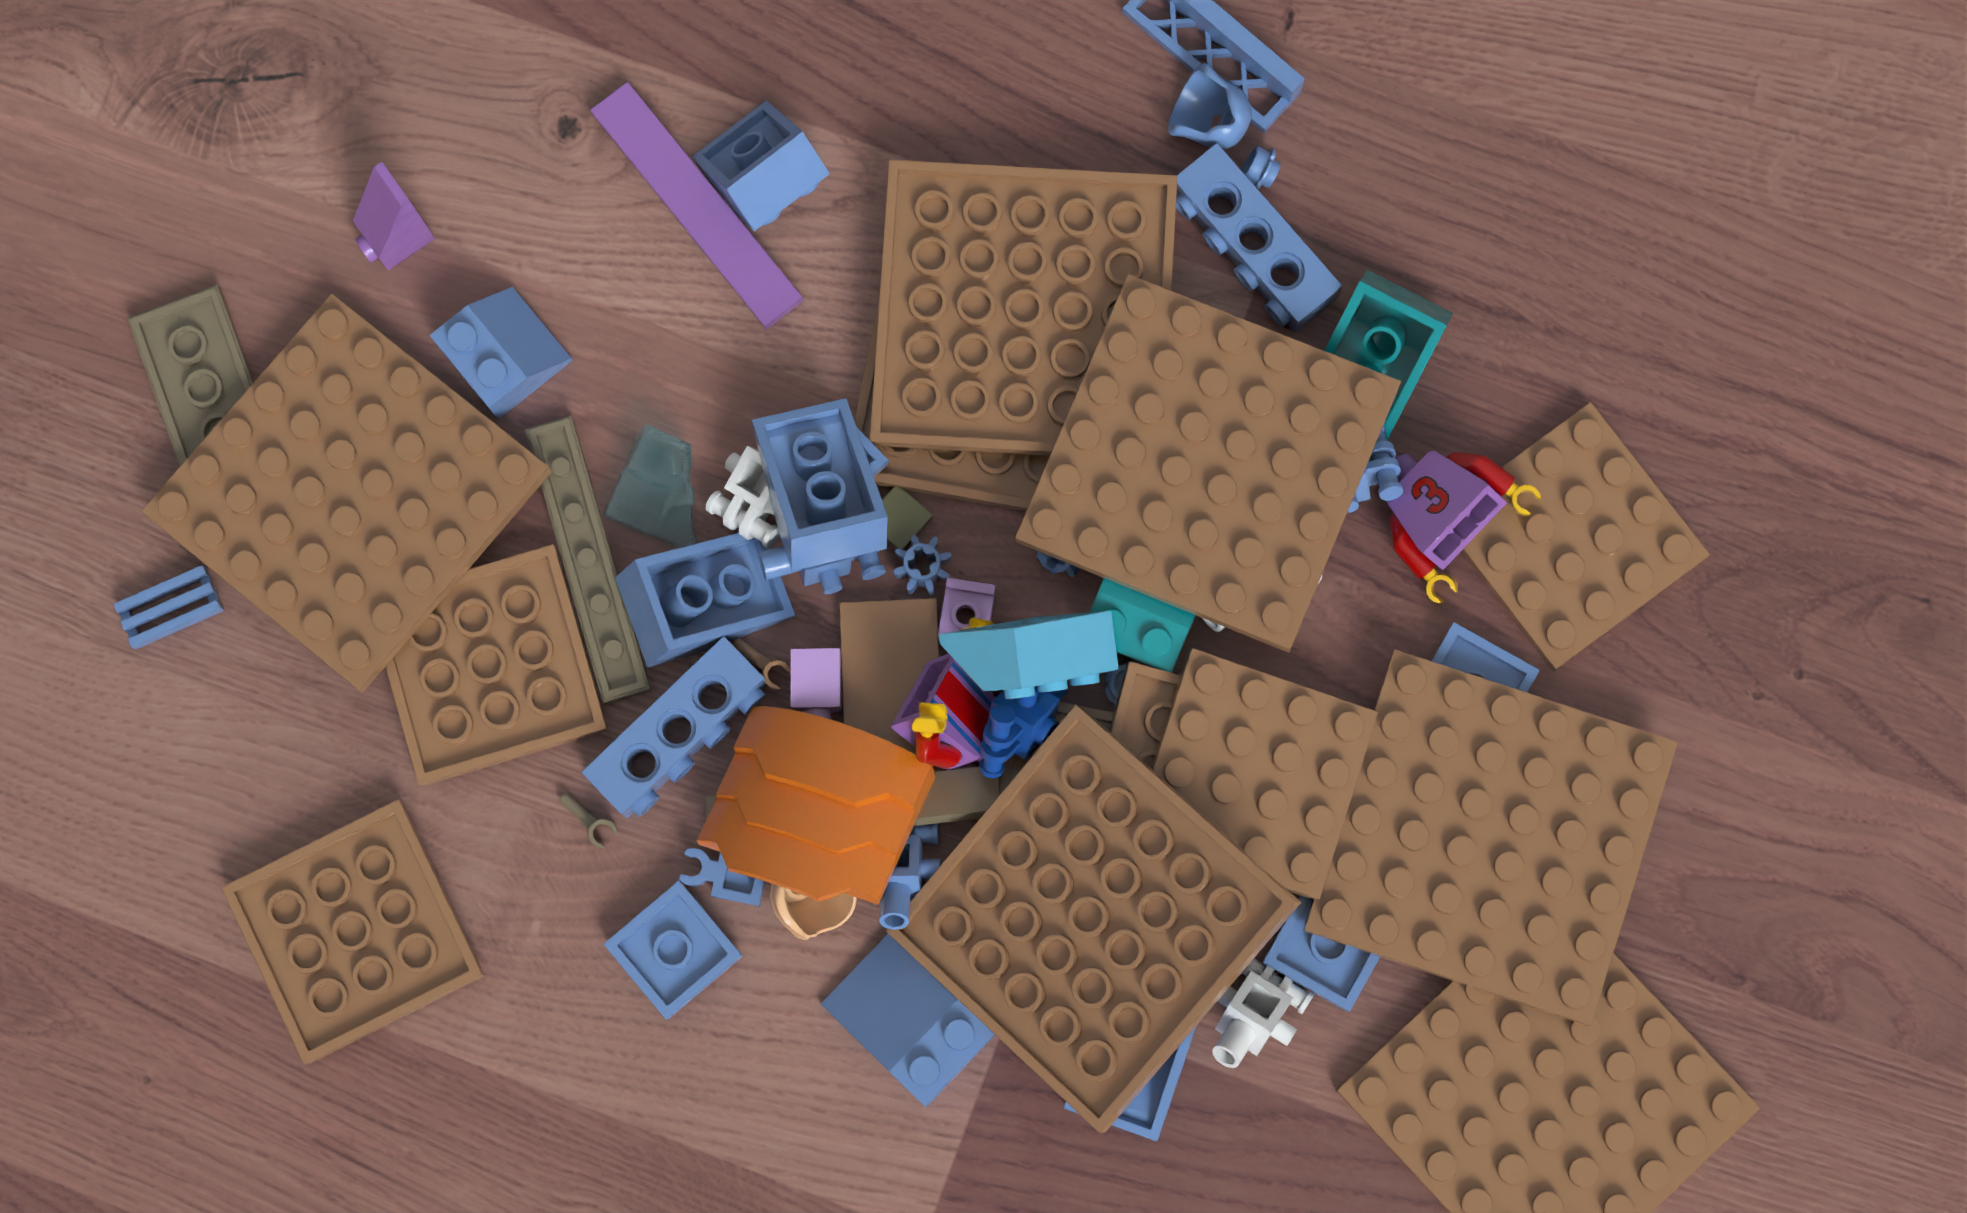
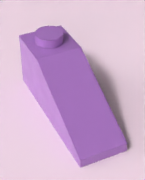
M380 162L374 166L353 218V222L362 233L354 240L370 263L379 258L389 271L429 244L435 237L384 163Z

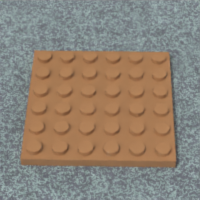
M889 160L870 441L874 446L1050 456L1127 275H1133L1171 290L1177 176Z
M1128 274L1016 534L1015 542L1290 653L1401 381Z
M331 294L141 512L363 694L552 471L548 465L335 295Z
M1394 649L1374 711L1378 712L1325 885L1320 900L1314 899L1303 931L1586 1026H1591L1678 742Z
M1075 705L911 900L908 926L898 930L887 929L886 932L1099 1133H1105L1301 902L1084 708Z
M1614 953L1591 1026H1586L1451 981L1335 1090L1448 1213H1652L1760 1109L1755 1101Z

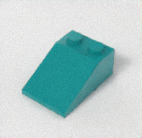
M1367 270L1359 281L1324 351L1401 381L1384 423L1387 441L1453 313Z
M1105 578L1090 612L1112 611L1116 652L1172 673L1196 617L1192 613Z

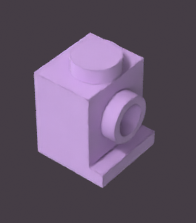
M947 577L938 640L941 633L958 631L965 627L969 628V624H962L956 618L959 610L963 608L973 610L975 618L991 621L996 586Z

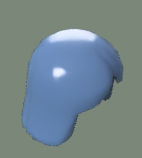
M1200 64L1190 74L1188 81L1180 92V96L1168 119L1167 131L1170 135L1185 137L1209 148L1217 143L1222 149H1228L1237 145L1245 135L1251 122V105L1246 94L1240 88L1221 77L1208 64ZM1222 115L1218 126L1211 128L1213 117Z

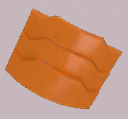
M753 706L733 747L735 751L734 757L715 794L716 800L697 838L698 845L721 852L729 872L775 884L818 902L844 893L879 905L936 777L933 766L919 762L916 754L858 728L791 709Z

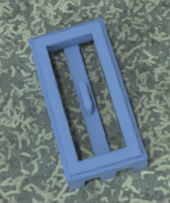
M204 565L113 604L116 612L122 619L120 621L122 627L129 636V644L135 650L224 611L207 567ZM201 581L202 586L132 616L131 611ZM207 596L208 604L139 633L138 626Z

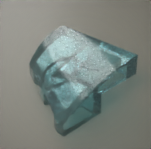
M648 424L639 429L602 516L679 548L696 544L697 538L696 535H693L691 507L694 504V488L690 484L689 472L692 467L691 444Z

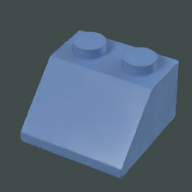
M767 100L692 156L695 163L733 211L753 231L762 225H767L776 220L784 208L799 197L813 192L819 182L830 174L803 131Z
M513 287L465 306L429 335L498 420L573 361Z

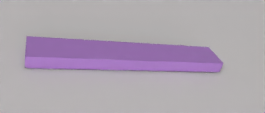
M628 82L590 110L593 117L766 330L803 302V297Z

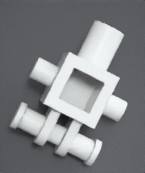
M747 446L742 456L732 453L725 462V469L732 474L724 488L734 494L732 501L726 498L724 493L717 490L709 497L706 503V511L722 517L723 525L731 530L739 527V535L745 539L756 538L762 542L764 547L771 549L779 541L780 534L776 525L772 526L765 522L769 514L774 515L759 451L756 448Z
M1254 958L1242 972L1247 978L1237 991L1230 986L1217 1001L1227 1009L1215 1028L1222 1036L1212 1050L1214 1058L1226 1067L1236 1068L1247 1051L1258 1056L1270 1036L1288 1046L1298 1029L1282 1020V1016L1289 1005L1298 1009L1297 1012L1302 1015L1315 994L1311 991L1308 993L1292 983L1293 980L1287 976L1284 979L1274 973L1275 969L1264 965Z

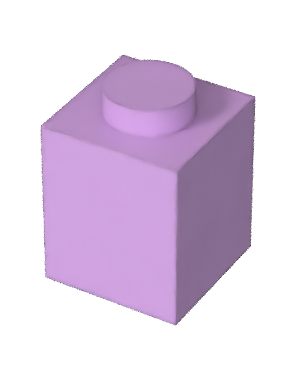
M840 648L791 649L792 710L831 719V713H843L842 656Z

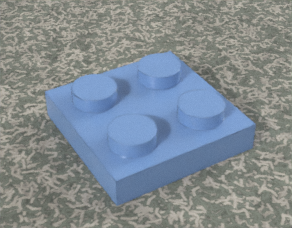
M680 880L603 944L666 1020L673 1017L743 957L741 952Z

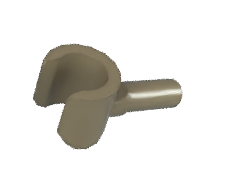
M568 792L560 798L559 801L589 830V840L594 846L606 848L594 838L593 832L596 826L606 824L610 826L615 834H618L617 827L612 821L603 818L598 819Z

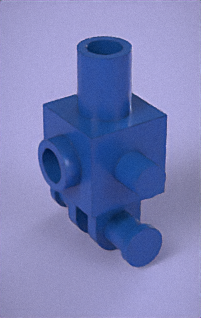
M1034 686V696L1005 699L1003 690L991 703L988 722L984 728L980 753L983 757L980 762V772L988 778H998L1004 773L1005 765L1003 762H1006L1013 754L1026 760L1041 746L1059 725V722L1055 720L1060 700L1068 693V689L1038 692V687Z

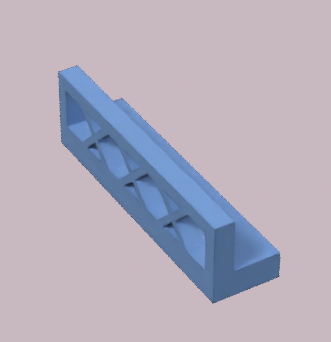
M1130 0L1122 8V13L1191 72L1201 64L1197 59H1206V64L1213 69L1212 58L1231 57L1240 65L1241 80H1230L1229 82L1240 88L1247 98L1248 89L1268 88L1280 100L1265 116H1262L1251 106V123L1263 134L1302 92L1305 78L1213 0H1164L1169 4L1170 19L1150 20L1138 9L1146 0ZM1175 10L1185 19H1176ZM1196 27L1204 34L1205 50L1186 51L1177 43L1176 28ZM1161 29H1171V37ZM1211 41L1221 49H1211ZM1246 71H1248L1256 79H1247Z

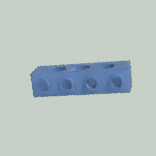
M1217 143L1177 175L1176 209L1185 219L1190 220L1194 218L1205 230L1202 236L1207 245L1217 255L1221 256L1225 253L1236 266L1233 272L1237 279L1249 291H1253L1256 288L1268 302L1264 305L1267 313L1280 327H1284L1287 324L1296 333L1339 297L1342 289L1341 283ZM1223 197L1233 204L1234 209L1228 214L1220 215L1213 212L1208 203L1214 198ZM1246 233H1256L1264 239L1265 246L1259 250H1248L1241 244L1239 238ZM1278 268H1286L1294 273L1297 281L1290 286H1280L1273 281L1271 273Z
M723 636L581 773L625 818L628 819L633 813L638 817L642 816L659 800L660 796L656 791L669 779L674 783L679 781L695 765L691 758L704 745L711 749L729 733L731 728L727 723L738 712L742 711L746 715L750 713L753 706L759 705L766 696L762 691L767 686L765 678ZM714 685L724 687L727 691V698L721 707L717 709L703 707L702 695L707 688ZM678 719L689 721L691 724L689 738L678 744L669 742L666 736L668 726ZM642 753L653 754L656 760L654 771L644 778L633 776L631 764L634 758Z

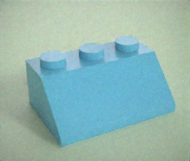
M1112 611L1038 616L939 634L941 646L983 691L1004 690L1005 699L1034 696V686L1038 687V692L1068 689V679H1070V686L1099 683V673L1119 670Z

